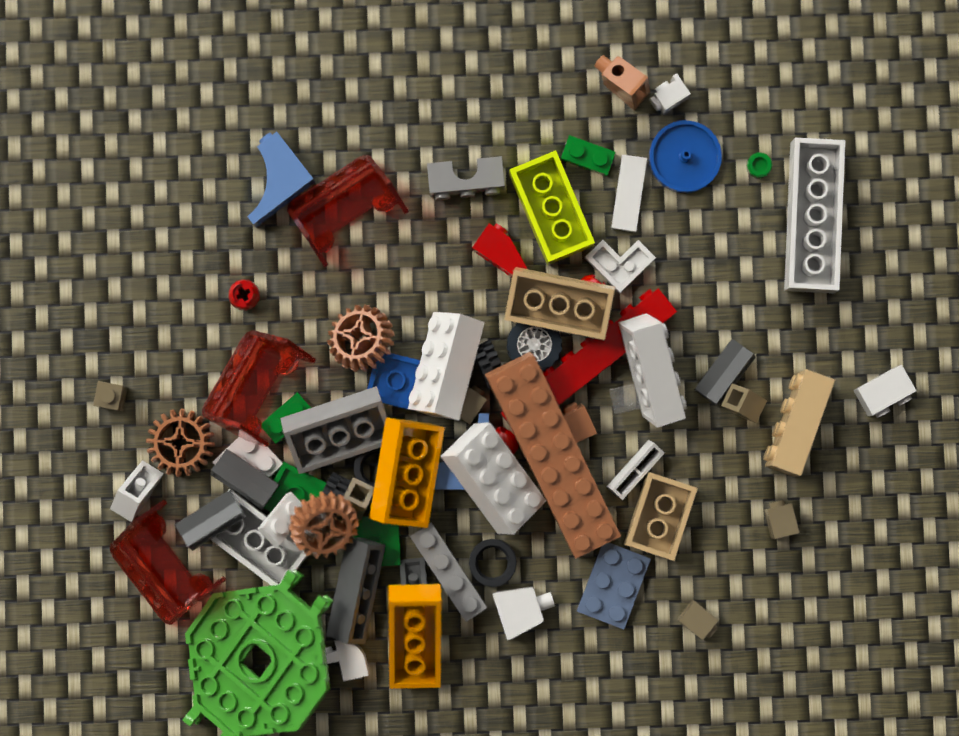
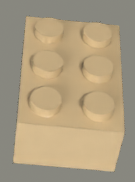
M647 472L624 545L674 561L697 488Z

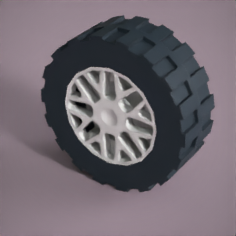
M516 323L507 339V353L511 361L531 352L535 356L541 371H546L553 366L562 350V339L557 330Z

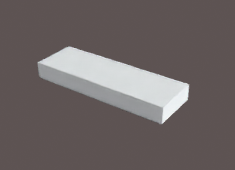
M622 154L611 229L636 233L647 158Z

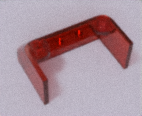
M369 155L358 157L294 199L287 207V212L324 267L329 264L322 253L328 252L333 247L335 242L333 233L373 207L379 212H387L393 209L396 204L404 214H407L409 211L391 181Z
M255 330L247 332L242 337L202 408L203 417L246 441L268 447L269 442L259 436L262 430V422L256 417V414L279 374L288 375L293 373L297 369L300 360L314 364L316 359L289 339Z
M162 500L134 519L110 544V553L164 623L172 625L211 595L227 579L223 576L212 584L208 576L201 573L192 576L162 538L166 533V522L157 514L167 504L165 500Z

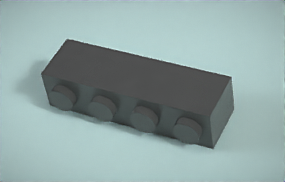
M353 537V543H346L326 636L346 644H365L386 545L364 537Z

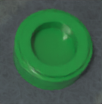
M761 152L753 154L746 163L747 172L754 178H764L772 169L770 157Z

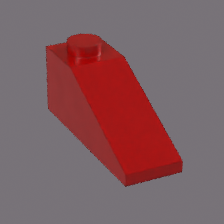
M489 223L473 245L472 251L511 278L516 267L527 269L511 238L506 235L508 231L497 223L494 226Z

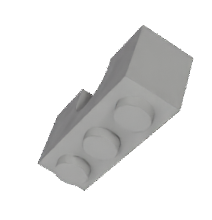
M502 156L477 159V172L472 178L467 180L460 179L454 174L452 161L427 163L430 197H435V200L450 199V195L460 194L461 198L474 197L477 192H485V195L500 194V190L505 188Z

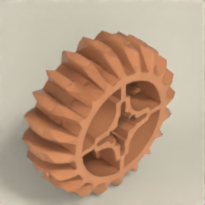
M355 305L354 311L346 308L345 316L338 314L340 320L338 323L332 322V326L335 329L328 331L332 338L327 341L328 345L332 347L329 351L335 356V361L338 364H342L345 369L351 368L354 372H358L359 369L367 372L369 365L376 369L377 361L385 363L383 355H391L387 348L394 346V342L390 338L395 336L394 331L391 330L393 327L392 323L387 320L388 317L384 313H380L378 308H371L369 305H364L363 308ZM371 322L376 324L377 336L371 333ZM345 340L351 343V355L346 351Z
M180 409L179 416L177 417L176 411L170 410V419L163 413L161 418L164 423H160L157 420L153 422L158 427L157 431L149 429L148 432L155 435L154 439H146V443L154 444V447L147 449V452H156L157 455L152 457L151 461L155 463L161 460L157 467L159 470L164 469L167 465L166 474L171 475L175 468L177 477H181L183 469L187 476H191L192 471L190 467L199 472L201 469L197 463L200 462L203 465H207L208 461L203 458L204 455L213 456L212 452L206 450L207 446L215 447L214 442L207 441V438L214 437V433H205V430L209 429L211 425L205 423L201 426L200 424L203 422L204 417L200 415L194 420V411H190L186 417V410ZM186 422L196 428L200 440L189 438ZM178 423L176 432L172 437L162 438L168 427ZM180 436H184L183 440L193 442V444L183 445L181 450H179V446L169 443V441L175 442L180 440ZM162 446L173 448L176 463H173L164 455ZM190 448H200L192 460L183 463L186 452Z
M321 491L319 497L316 498L311 494L308 502L302 499V507H295V514L290 515L291 524H289L292 541L295 542L300 551L303 550L307 556L312 553L316 559L320 554L327 558L331 552L337 556V550L340 548L346 550V543H353L352 536L357 535L358 530L356 527L359 526V521L355 508H353L348 499L345 500L341 494L335 496L332 491L327 496ZM337 513L341 515L342 521L337 520L336 517H333V514ZM305 530H310L311 533H315V536L307 535Z

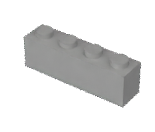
M432 522L429 523L428 528L423 527L410 536L466 622L487 608Z

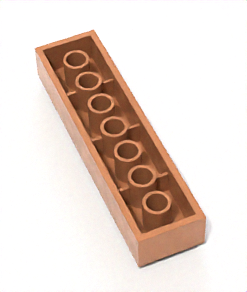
M528 352L486 373L485 376L575 559L621 537L535 356Z

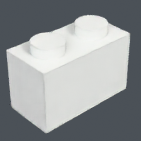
M899 365L853 391L867 416L875 414L878 418L890 411L889 406L897 402L900 406L911 400L910 394L916 392V389L903 366Z

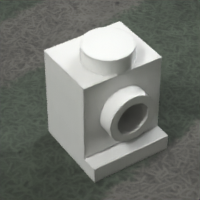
M676 73L672 76L671 83L669 84L668 81H665L655 89L656 93L649 100L656 111L661 110L664 115L687 100L691 93Z

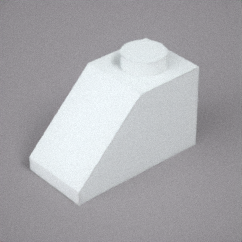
M142 460L117 490L110 509L132 522L145 506L164 473Z

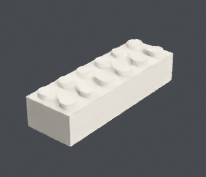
M794 138L790 143L784 291L836 293L839 291L845 140Z

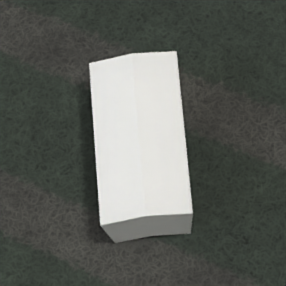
M648 440L606 487L623 500L663 456L664 452L654 442ZM653 449L655 452L637 469L636 467ZM634 471L635 474L618 492L616 489Z

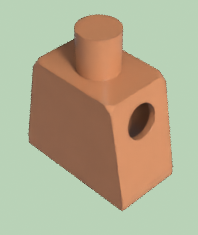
M602 55L595 63L594 67L602 73L603 84L633 110L650 93L648 77L620 56L611 61Z

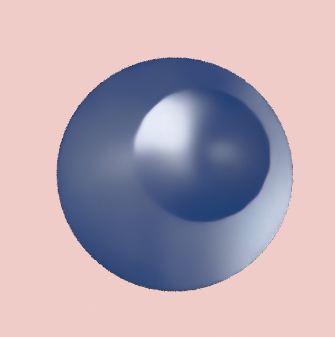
M689 120L676 121L665 126L655 136L649 150V164L654 177L665 188L678 193H692L706 187L717 175L722 160L721 147L713 132L706 126Z

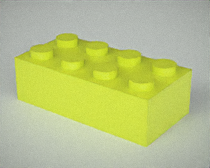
M556 150L509 170V176L547 266L594 246L595 241Z

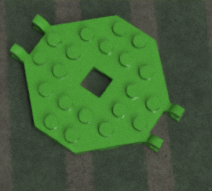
M288 570L278 585L213 593L185 633L186 644H189L190 659H188L190 680H193L194 695H192L193 707L183 718V721L189 726H192L194 723L198 725L203 717L206 716L223 731L220 736H252L301 730L330 690L321 615L329 609L334 600L328 595L323 597L320 595L312 607L291 591L304 576L298 570L293 572ZM255 644L271 657V663L261 677H258L243 664V661Z

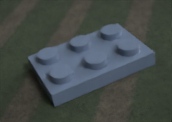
M612 543L601 546L576 611L624 630L651 559Z

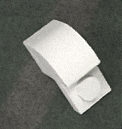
M335 640L337 650L333 651L332 646L325 647L327 664L339 661L343 681L369 676L370 672L366 655L358 644H346Z

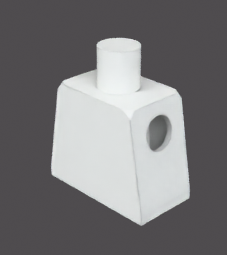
M533 587L492 593L507 640L544 622L541 611L555 607L551 592L536 596Z

